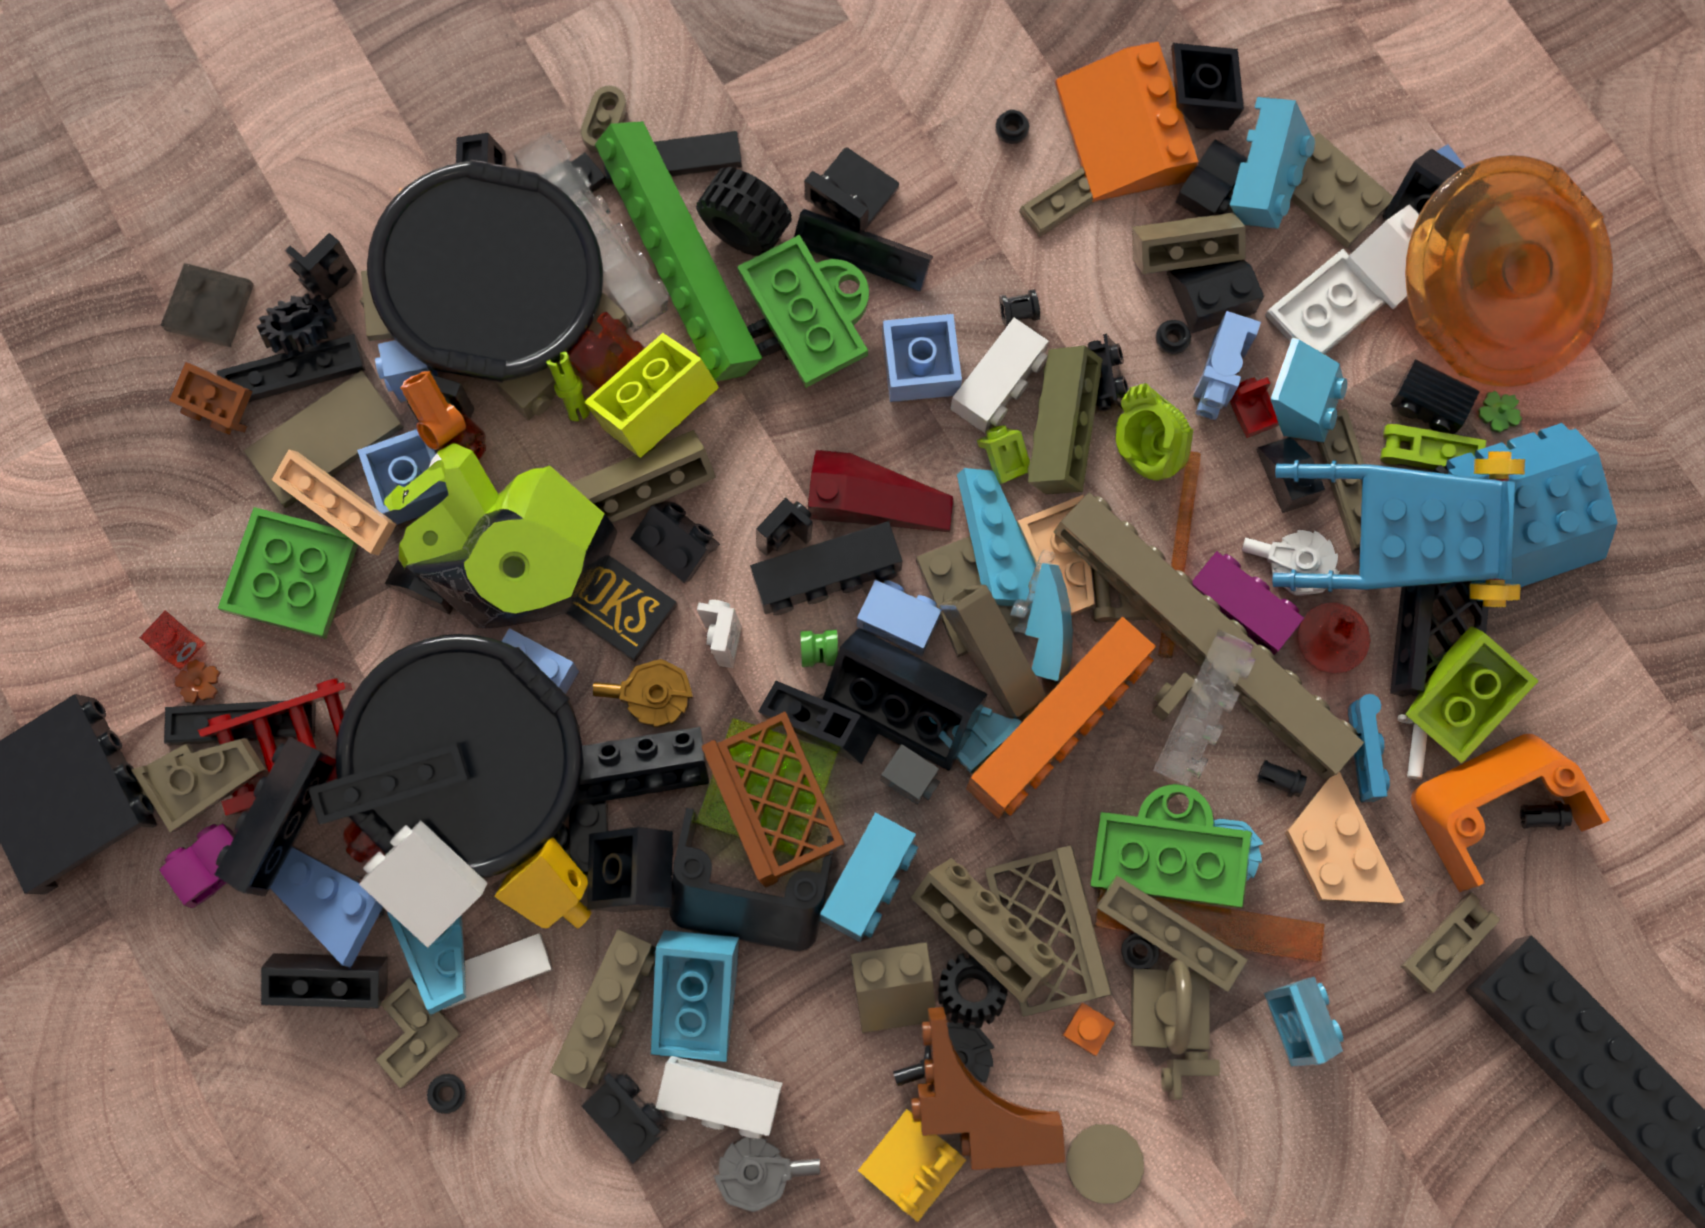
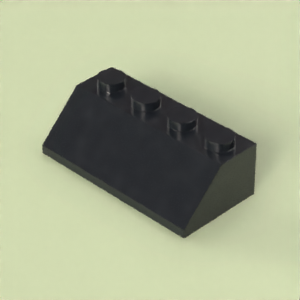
M858 628L839 648L823 700L861 715L879 732L878 734L899 745H904L921 757L950 771L957 759V755L970 736L972 728L978 721L988 694ZM929 717H931L937 724L932 723ZM956 725H959L954 737L952 730ZM942 731L953 740L950 748L939 738V734Z
M291 737L288 738L286 743L282 742L277 747L272 757L274 765L267 777H262L256 785L253 796L256 798L249 811L245 810L240 815L235 825L237 833L233 841L221 850L216 860L218 868L214 875L245 894L266 897L313 809L308 788L326 783L336 766L334 758Z

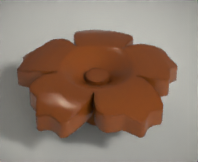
M197 659L188 662V672L181 670L179 675L175 677V686L182 688L180 694L183 696L184 701L195 704L198 697L203 701L214 699L218 690L211 684L218 683V677L221 672L215 666L206 667L204 662H199Z

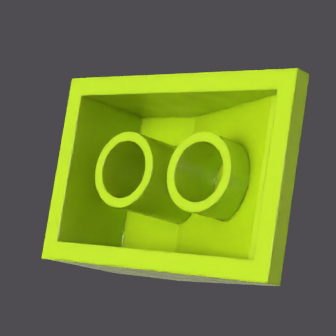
M1470 626L1446 652L1426 682L1424 692L1418 694L1405 715L1460 763H1463L1539 680L1487 634Z

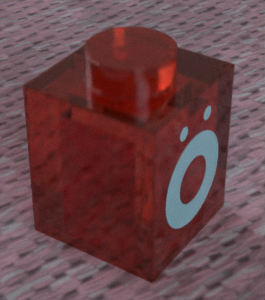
M166 610L139 637L164 660L180 670L205 644L200 637Z

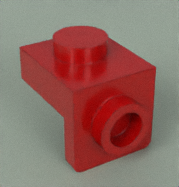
M1254 377L1242 381L1230 400V404L1246 438L1279 426L1271 398L1267 391L1271 384L1268 377L1258 381Z

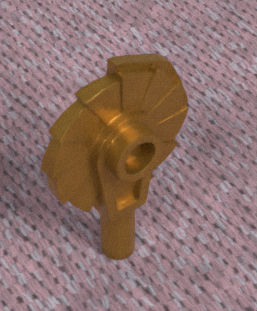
M662 659L636 666L628 679L621 681V684L594 682L593 685L594 697L620 699L621 702L629 705L627 709L633 716L638 718L639 723L654 725V728L668 723L672 725L676 722L682 713L685 714L688 698H693L686 672Z

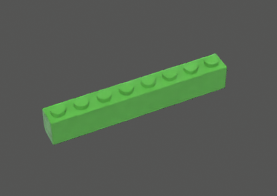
M644 122L610 124L597 140L595 146L700 358L715 382L745 376L762 359V356Z

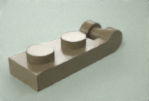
M1472 892L1459 901L1454 910L1400 966L1428 994L1435 992L1500 921V918L1492 911L1487 912L1478 904L1480 899ZM1467 915L1477 922L1473 929L1464 921Z

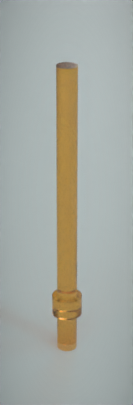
M1190 451L1188 462L1185 465L1171 561L1173 569L1184 573L1201 454ZM1161 631L1158 656L1172 658L1174 642Z

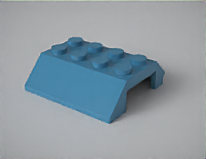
M1563 423L1539 430L1538 436L1535 432L1508 440L1507 446L1501 442L1477 450L1475 457L1472 453H1467L1447 460L1448 474L1489 479V474H1474V459H1488V452L1492 451L1512 452L1511 459H1525V474L1509 475V481L1516 483L1513 522L1512 579H1506V584H1519L1523 587L1607 557L1618 522L1599 453L1576 428L1569 430ZM1474 580L1472 583H1485L1486 580Z

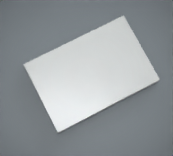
M1344 249L1267 310L1265 316L1290 342L1292 338L1299 339L1321 353L1326 354L1386 304L1383 298L1346 260L1349 254Z

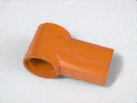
M423 371L403 382L400 388L419 420L416 425L417 432L428 447L437 450L466 429L463 416L453 405L447 403L430 371Z

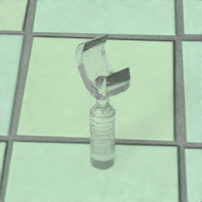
M1041 551L1028 584L1029 594L1027 599H1019L1014 603L1010 615L1019 617V623L1014 629L1016 632L1024 634L1026 632L1042 563L1052 564L1055 558V554L1051 551Z

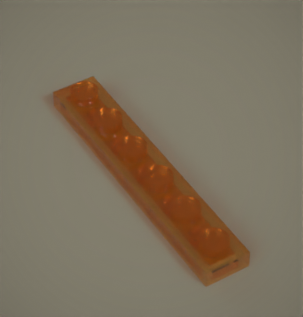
M1099 889L1097 905L1107 889ZM1152 897L1231 949L1317 963L1321 962L1325 927L1323 923ZM1096 908L1094 927L1134 933V931Z

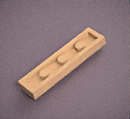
M288 450L272 478L273 482L370 554L379 555L397 525L297 451Z

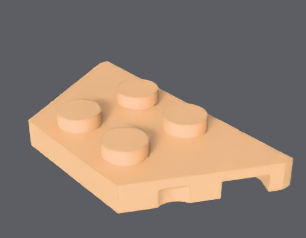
M1339 771L1337 775L1326 779L1327 781L1308 802L1303 812L1294 820L1285 834L1319 901L1375 902L1394 905L1404 902L1405 900Z

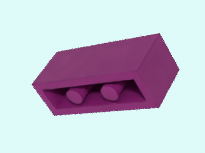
M1216 551L1193 579L1192 586L1202 595L1213 598L1218 603L1220 611L1229 620L1239 622L1246 629L1247 636L1257 645L1266 647L1275 655L1304 620V617L1299 614V609L1287 599L1280 600L1271 593L1270 587L1262 579L1256 576L1251 577L1241 570V565L1236 559Z

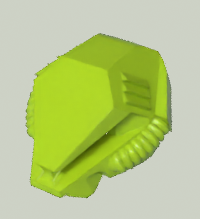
M1147 383L1130 387L1121 400L1124 413L1118 418L1115 431L1118 452L1141 476L1155 481L1170 478L1183 469L1188 462L1194 429H1191L1189 422H1187L1184 414L1178 408L1163 398Z

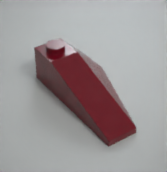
M815 450L808 498V510L812 514L810 519L878 525L889 521L891 527L950 532L953 496L852 453Z

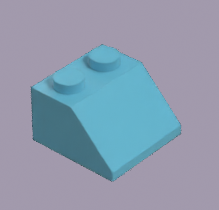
M1292 338L1271 396V402L1283 436L1325 442L1328 430H1333L1337 420L1336 406L1338 400L1344 399L1346 395L1347 379L1343 378L1340 363L1303 341Z

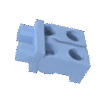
M1226 311L1214 335L1202 376L1194 391L1193 397L1200 399L1195 414L1216 420L1220 409L1223 406L1227 407L1239 386L1241 376L1237 375L1242 368V358L1245 357L1257 336L1261 324L1260 321Z

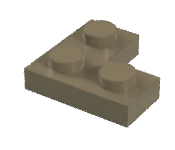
M408 978L381 1003V1006L405 1033L375 1060L401 1089H404L462 1035L441 1010L432 1015L429 1014L413 978Z

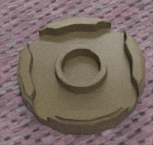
M1095 1124L1082 1130L1071 1141L1066 1154V1172L1072 1185L1083 1197L1099 1204H1115L1128 1198L1139 1187L1144 1173V1157L1138 1142L1126 1130L1112 1124Z

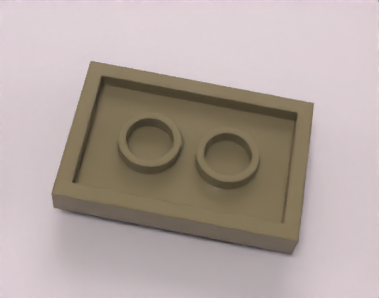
M1318 132L1314 136V152L1308 157L1303 168L1301 183L1295 187L1290 200L1345 248H1348L1387 209L1394 196Z
M970 536L916 557V562L933 601L937 603L936 607L941 609L939 607L940 604L966 587L981 585ZM998 605L1013 635L1023 632L1025 627L1016 606ZM941 611L940 618L957 658L968 654V651L943 611Z

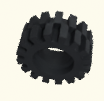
M964 953L957 955L956 962L951 959L947 963L946 969L943 968L938 987V1002L943 1004L945 1016L948 1013L951 1014L950 1021L956 1024L960 1019L964 1021L962 1027L969 1028L970 1022H973L976 1028H981L984 1021L989 1025L994 1022L995 1016H1000L1005 1006L1008 989L971 954L969 958H965ZM967 978L978 979L985 984L988 994L979 1002L967 1001L959 993V984Z

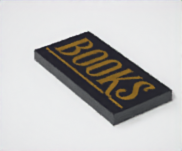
M609 555L595 587L576 610L565 614L635 662L675 609L677 602Z

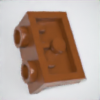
M185 362L169 401L182 407L180 410L181 414L197 421H201L203 416L212 420L211 428L230 435L232 430L245 433L248 426L240 423V420L253 391L194 364Z

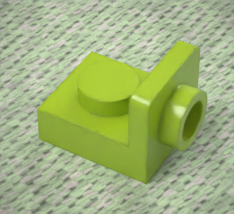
M1000 425L987 430V436L977 440L978 447L986 449L992 470L999 483H1005L1028 473L1030 460L1021 431L1007 428L1006 425Z

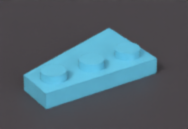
M387 912L429 1014L432 1015L465 999L466 982L462 915L427 948L390 912Z

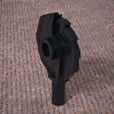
M948 1022L949 1037L961 1061L980 1083H985L989 1076L990 1067H993V1058L990 1049L995 1048L993 1043L974 1024H970L969 1028L962 1027L963 1023L955 1024L954 1022ZM930 1045L925 1046L924 1059L920 1063L893 1071L897 1087L925 1078L924 1060L931 1059Z

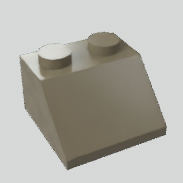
M927 942L851 954L862 1033L917 1025L929 1021L928 1008H936Z

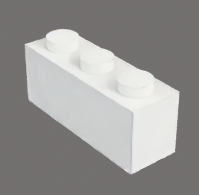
M1013 318L952 397L951 410L983 433L992 424L998 426L1008 412V409L1005 407L1012 397L1017 400L1022 395L1028 385L1027 377L1032 371L1038 373L1046 363L1047 354L1045 353L1048 340L1016 318Z
M671 1056L666 1062L656 1108L665 1110L664 1115L672 1119L686 1120L687 1116L702 1119L701 1124L708 1128L722 1130L724 1125L738 1128L739 1134L745 1137L761 1139L762 1134L769 1136L772 1130L783 1083Z

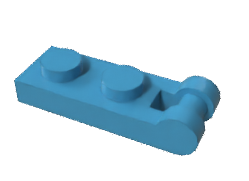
M1366 694L1348 707L1349 724L1356 729L1357 736L1364 742L1354 754L1361 803L1375 802L1387 797V791L1390 787L1389 774L1386 769H1383L1382 762L1384 739L1382 734L1378 733L1376 714L1381 709V702L1374 694Z

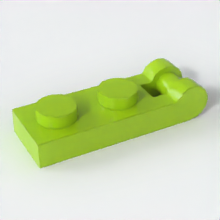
M1388 424L1384 427L1383 438L1386 439V446L1381 450L1380 461L1385 464H1404L1434 470L1440 465L1445 467L1447 460L1467 453H1472L1475 457L1477 450L1486 447V440L1399 424ZM1401 441L1410 442V449H1401Z

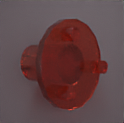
M1339 603L1320 604L1309 610L1304 620L1300 623L1297 633L1299 650L1305 660L1317 670L1330 674L1346 673L1359 666L1368 654L1371 642L1369 628L1362 616L1351 607Z

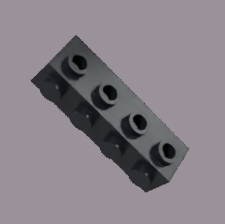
M889 521L752 564L750 568L764 613L773 612V615H782L794 609L793 605L807 601L808 604H816L828 599V594L840 590L843 593H851L862 588V583L874 579L879 582L891 580L898 575L897 572L902 571L903 561Z
M701 727L582 746V775L573 806L709 784L707 759L701 747L704 745Z

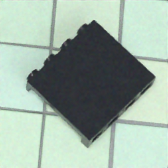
M74 694L0 740V843L25 894H48L58 887L56 879L140 827L154 828L158 825L153 816L154 807L151 801L142 794L136 782L138 780L131 770L134 768L126 762L120 750L122 749V743L119 737L110 730L105 720L106 711L103 705L95 698Z

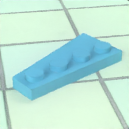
M964 468L957 474L981 585L988 587L997 605L1032 607L1039 571L993 470Z

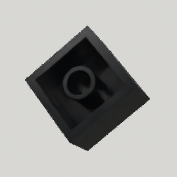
M633 827L589 834L587 910L632 912L671 908L673 831Z

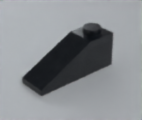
M779 681L774 682L758 711L769 719L786 712L795 733L859 764L863 763L879 733L861 715Z

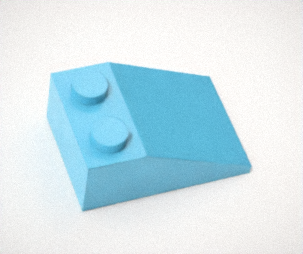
M664 930L656 946L652 1055L727 1062L737 978L739 937Z
M1315 977L1264 993L1291 1067L1318 1065L1343 1052L1340 1042H1343L1341 1028L1335 1019L1331 1020L1326 1005H1329L1327 991L1322 983H1317Z

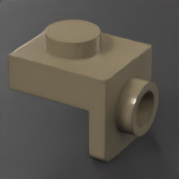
M1184 672L1173 686L1166 682L1153 699L1158 702V705L1152 713L1164 721L1185 694L1201 707H1204L1209 702L1213 694L1208 691L1209 686L1204 680L1196 675L1189 676Z
M1185 1052V1060H1167V1068H1162L1161 1070L1162 1091L1168 1092L1169 1100H1182L1181 1076H1220V1061L1208 1060V1052Z

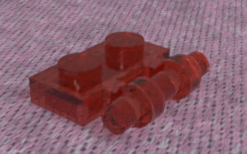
M603 312L597 318V322L603 328L597 336L592 330L588 329L568 353L570 363L596 390L645 349L638 340L634 341L625 332L626 326L619 319H613L608 312ZM614 341L624 350L618 357L608 348Z

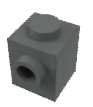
M901 744L881 774L880 781L918 805L923 797L929 800L939 786L940 781L936 779L939 768Z

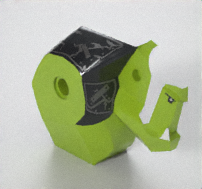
M455 443L439 450L433 457L427 470L405 487L398 485L384 499V504L390 511L393 509L401 510L438 481L446 482L449 495L406 528L404 538L399 544L398 559L404 569L407 567L477 628H500L537 622L576 610L595 587L604 570L617 535L616 528L605 513L550 465L544 468L530 469L517 475L498 494L474 452Z

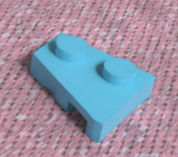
M983 706L978 721L972 728V732L962 750L957 755V759L972 774L1022 722L1016 718L1010 719L994 713L992 709ZM929 717L932 723L937 724L931 717ZM956 725L952 730L954 737L959 725ZM942 731L939 734V738L950 748L953 740Z

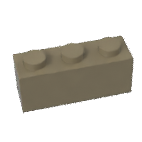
M1235 213L1132 227L1133 260L1142 274L1246 260V226Z

